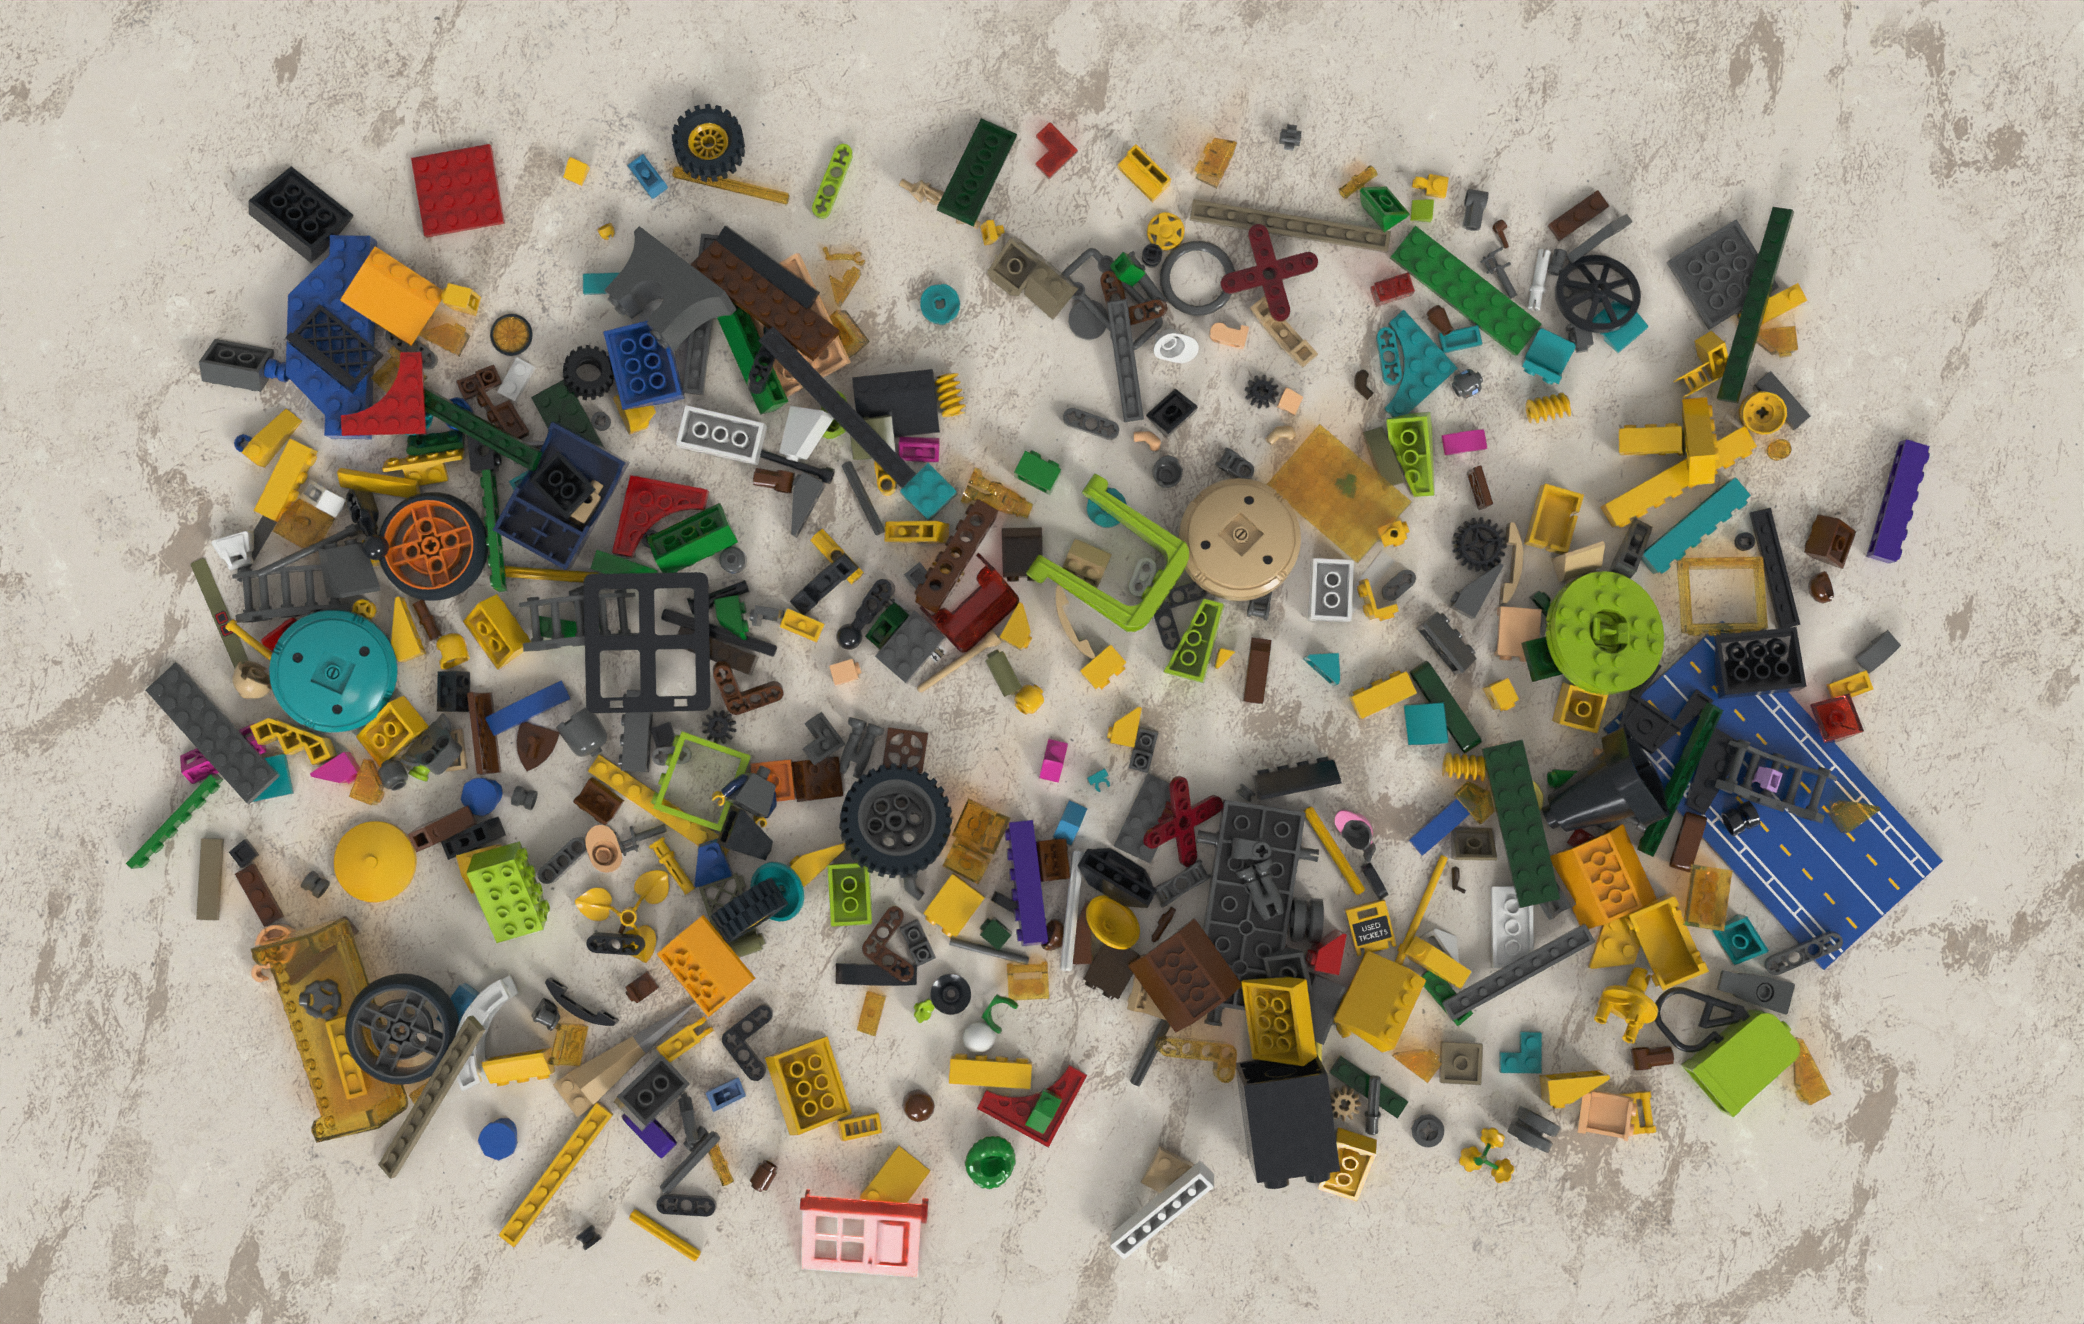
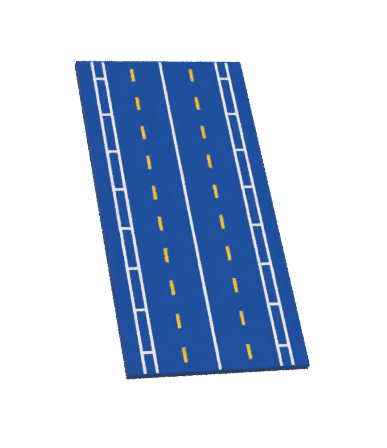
M1720 621L1655 680L1640 698L1675 720L1693 692L1697 689L1714 700L1711 704L1724 710L1715 728L1737 741L1741 739L1750 742L1751 747L1771 755L1773 753L1784 755L1785 760L1818 770L1819 767L1829 769L1831 774L1837 777L1836 781L1826 779L1817 809H1819L1818 813L1825 816L1822 824L1797 817L1795 814L1789 813L1788 809H1784V812L1751 802L1757 810L1761 824L1752 829L1745 828L1743 833L1732 836L1723 823L1721 813L1731 808L1736 810L1737 805L1749 800L1740 798L1738 794L1733 792L1730 794L1719 789L1705 815L1699 814L1684 805L1695 771L1676 809L1682 817H1684L1686 811L1707 817L1702 836L1703 840L1798 944L1828 931H1835L1842 937L1843 945L1840 949L1814 960L1822 970H1825L1943 860L1789 692L1718 699L1715 680V635L1734 633L1724 621ZM1624 710L1603 728L1607 734L1618 729ZM1700 714L1654 753L1650 754L1643 749L1658 772L1664 791L1666 784L1673 775L1675 765L1679 762L1683 749L1692 735V730L1700 718ZM1745 752L1736 780L1739 786L1744 782L1743 778L1747 772L1746 768L1749 766L1752 754ZM1760 758L1756 770L1758 771L1759 766L1771 768L1772 762ZM1780 765L1778 772L1783 774L1777 793H1771L1773 799L1779 801L1786 799L1795 769ZM1803 772L1794 799L1795 806L1801 808L1809 806L1818 776ZM1754 782L1751 785L1752 791L1759 794L1764 788H1761V784L1758 782ZM1831 936V937H1829V938H1830V941H1829V942H1827V943H1825V944L1822 942V940H1820L1819 942L1821 943V945L1823 946V949L1825 950V949H1827V948H1826L1824 945H1826V944H1828V943H1831L1832 945H1835V944H1836L1835 941H1836L1838 938L1835 939L1833 936ZM1811 944L1808 947V953L1816 954L1819 951L1817 944Z

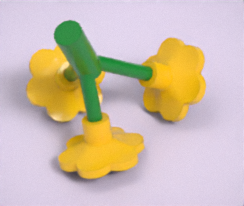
M1483 1128L1480 1137L1486 1146L1483 1153L1478 1152L1475 1146H1471L1469 1149L1463 1148L1459 1164L1464 1166L1467 1172H1472L1473 1170L1481 1169L1482 1164L1485 1163L1493 1168L1491 1175L1495 1177L1497 1183L1508 1182L1515 1169L1510 1160L1504 1158L1492 1163L1486 1157L1490 1148L1503 1147L1505 1136L1499 1133L1496 1128Z

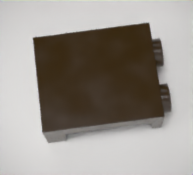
M1042 527L1002 528L1003 578H1007V582H1018L1019 578L1035 581L1026 572L1038 555L1043 556Z
M1103 943L1086 974L1083 976V979L1086 980L1085 985L1094 990L1096 987L1103 990L1102 995L1111 1000L1114 997L1119 1000L1133 975L1128 965L1141 955L1130 948L1116 949Z

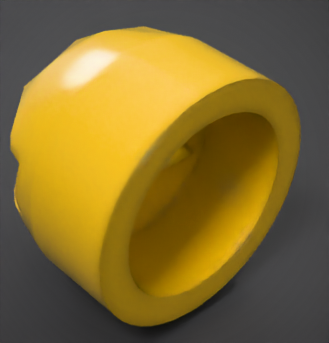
M612 223L605 224L597 229L599 235L604 240H609L608 235L612 238L615 235Z

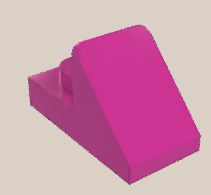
M1048 739L1039 778L1059 783L1068 743Z

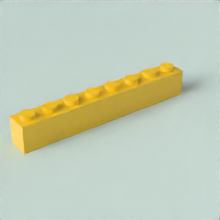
M1746 426L1717 441V446H1714V448H1718L1719 460L1715 461V475L1718 474L1717 469L1723 466L1726 469L1734 465V459L1738 457L1744 459L1753 454L1751 450L1756 448L1757 445ZM1687 458L1601 506L1612 528L1615 526L1624 527L1631 523L1629 519L1636 515L1637 518H1640L1648 513L1647 509L1654 506V508L1663 505L1666 503L1665 498L1671 496L1673 499L1683 493L1681 489L1687 486L1689 489L1695 487L1696 485H1689Z

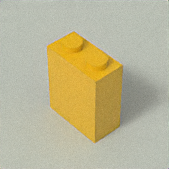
M952 873L923 914L926 915L925 919L932 925L936 923L942 927L941 931L951 938L952 935L957 937L985 899V896Z

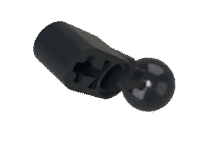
M766 326L763 327L764 335L770 330ZM763 345L760 347L749 373L747 386L753 394H761L765 391L775 362V358ZM759 363H766L768 365L762 366ZM758 376H760L761 380H759V382H756Z
M350 489L346 495V503L351 519L354 523H358L366 536L362 543V551L367 558L380 560L387 555L389 543L386 538L377 534L379 511L373 493L371 491Z
M880 579L876 581L856 611L854 621L839 628L836 639L842 648L852 650L860 645L862 641L861 630L866 624L871 623L895 592V585L891 580ZM887 584L886 588L888 589V592L881 593V591L883 590L881 585ZM871 599H875L877 602V607L874 610H871L868 606Z

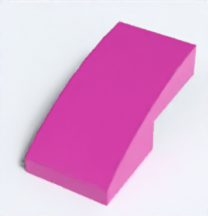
M1484 429L1442 435L1445 455L1487 449Z

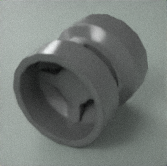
M516 786L512 795L511 805H523L525 809L532 810L535 806L538 792L535 790L527 791L524 787Z
M311 871L301 883V888L311 891L312 895L318 899L326 892L330 881L320 878L318 873Z

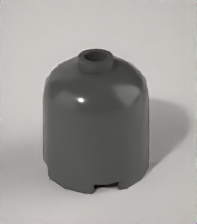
M587 708L572 715V719L565 723L562 722L556 727L572 752L579 757L587 755L596 756L603 751L601 747L607 741L606 730L597 715L589 712Z

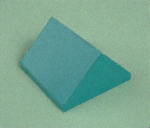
M1339 653L1310 654L1303 658L1308 665L1332 686L1340 683Z
M1737 914L1713 930V933L1734 966L1769 951L1745 915Z

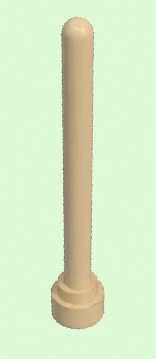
M992 629L986 634L987 636L984 637V641L918 685L917 691L920 693L924 692L989 646H998L1002 643Z

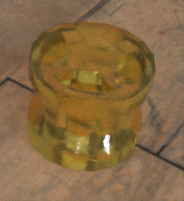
M1778 439L1767 447V455L1774 461L1787 458L1792 451L1790 443L1785 439Z

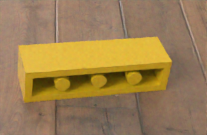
M289 439L253 511L279 523L286 520L289 516V508L292 502H295L298 498V490L301 484H304L307 480V472L310 466H313L316 462L318 451L293 439Z
M956 1053L955 1057L951 1056L949 1084L1030 1089L1032 1062H1028V1058H1016V1061L1008 1060V1057L996 1056V1059H987L988 1056L975 1055V1058H968L967 1054Z

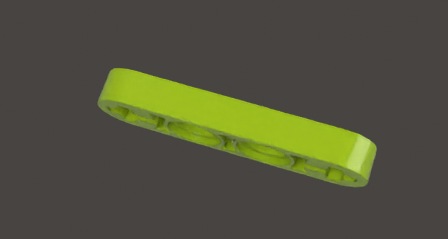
M839 144L835 148L813 202V213L819 219H825L830 215L852 161L853 152L847 144ZM844 149L847 150L848 156H844L842 160V163L845 164V166L839 163L841 159V155L839 152H843ZM834 167H839L842 170V174L839 177L831 175V170ZM830 185L835 190L832 195L827 196L823 193V190L826 186ZM820 197L830 201V203H828L827 201L825 202L824 207L826 209V212L822 211L821 214L817 209V206L821 207L823 203V200L820 199Z

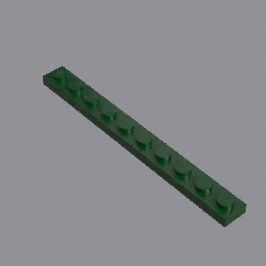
M1772 207L1717 394V399L1720 401L1737 404L1739 402L1794 215L1793 209Z

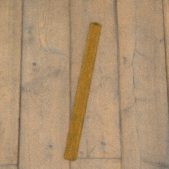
M675 166L672 176L677 179L777 203L788 204L790 195L786 192L728 178L723 180L719 176L716 182H712L711 177H707V182H703L699 175L697 179L691 177L690 172L686 174L682 167Z

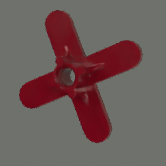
M1255 224L1249 229L1248 238L1256 266L1224 275L1220 286L1227 294H1234L1262 286L1271 317L1275 321L1283 322L1290 315V306L1282 280L1314 271L1318 265V258L1312 252H1304L1276 260L1267 228L1262 224ZM1270 271L1274 277L1267 279L1264 277L1263 272Z
M1175 776L1169 785L1171 802H1166V808L1162 812L1161 817L1158 818L1159 824L1147 830L1143 842L1146 847L1154 849L1176 837L1179 862L1181 865L1189 867L1197 860L1194 827L1217 815L1222 809L1223 802L1219 796L1211 795L1191 806L1187 779L1182 776Z

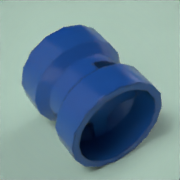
M269 358L264 369L265 377L270 379L278 378L281 382H288L286 362L280 363L276 359Z

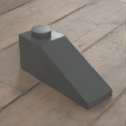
M802 472L801 475L798 474L793 482L795 487L793 489L791 534L796 538L826 487L823 482L805 472Z
M1636 518L1632 521L1609 572L1618 573L1631 579L1639 567L1653 528L1652 526Z
M1501 563L1497 564L1494 568H1491L1459 590V592L1455 591L1450 600L1452 602L1450 608L1470 619H1474L1504 565Z

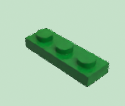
M1427 970L1421 975L1426 980L1423 987L1447 1014L1441 1002L1453 996L1456 992L1446 980ZM1469 1011L1453 1020L1456 1026H1460L1474 1013Z

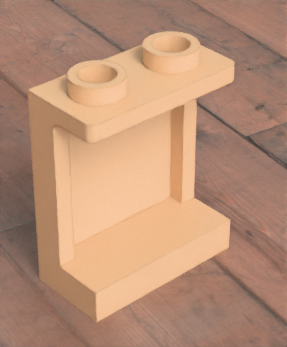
M1498 607L1497 650L1494 652V656H1500L1499 660L1512 661V657H1518L1521 662H1526L1521 643L1540 638L1542 609Z
M1594 1090L1582 1097L1578 1133L1586 1134V1132L1623 1138L1624 1141H1628L1629 1136L1633 1137L1634 1124H1630L1631 1116H1636L1637 1104L1633 1103L1634 1097Z

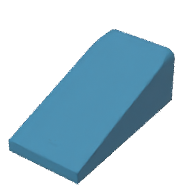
M644 154L627 165L652 199L668 189L666 183Z

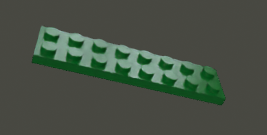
M1416 225L1390 257L1392 261L1473 324L1478 325L1482 331L1514 356L1520 353L1542 325V323Z

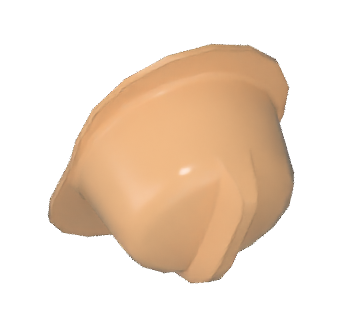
M596 825L590 828L585 838L590 862L601 872L615 871L621 865L622 853L614 831L604 825Z

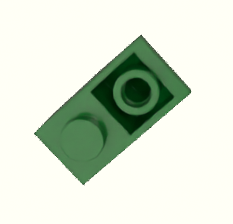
M738 595L714 599L716 616L720 625L742 640H746V632H749L748 621L744 620L743 615L747 613L745 602H741Z

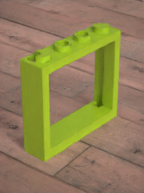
M681 731L680 735L676 734L672 746L676 747L674 753H669L665 765L669 766L666 774L662 773L658 784L662 785L659 793L655 792L652 798L653 809L721 832L730 806L733 805L727 799L718 824L661 805L684 741L688 740L741 759L734 779L741 774H745L751 756Z

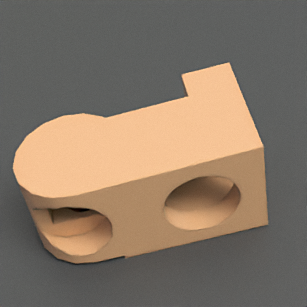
M1218 322L1212 325L1209 336L1213 342L1243 349L1249 327L1241 325L1240 330Z

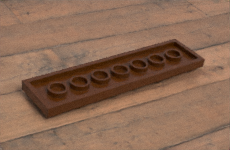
M716 240L690 264L722 288L734 304L768 329L774 326L794 348L812 361L840 334L839 329L810 308L806 309L782 290L771 284Z

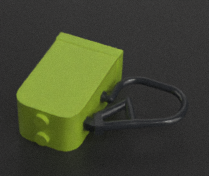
M1685 987L1670 988L1662 993L1655 1002L1658 1007V1014L1654 1021L1662 1033L1677 1049L1688 1053L1697 1052L1693 1057L1688 1058L1681 1064V1066L1718 1109L1731 1117H1735L1747 1103L1788 1068L1799 1056L1800 1046L1790 1033L1791 1028L1784 1021L1780 1022L1773 1014L1757 1009L1746 1011L1744 1006L1732 1004ZM1683 994L1706 1003L1698 1024L1699 1027L1708 1029L1725 1025L1729 1026L1720 1034L1713 1031L1696 1045H1685L1663 1023L1660 1011L1663 1003L1670 996ZM1714 1006L1731 1012V1015L1728 1017L1709 1020Z

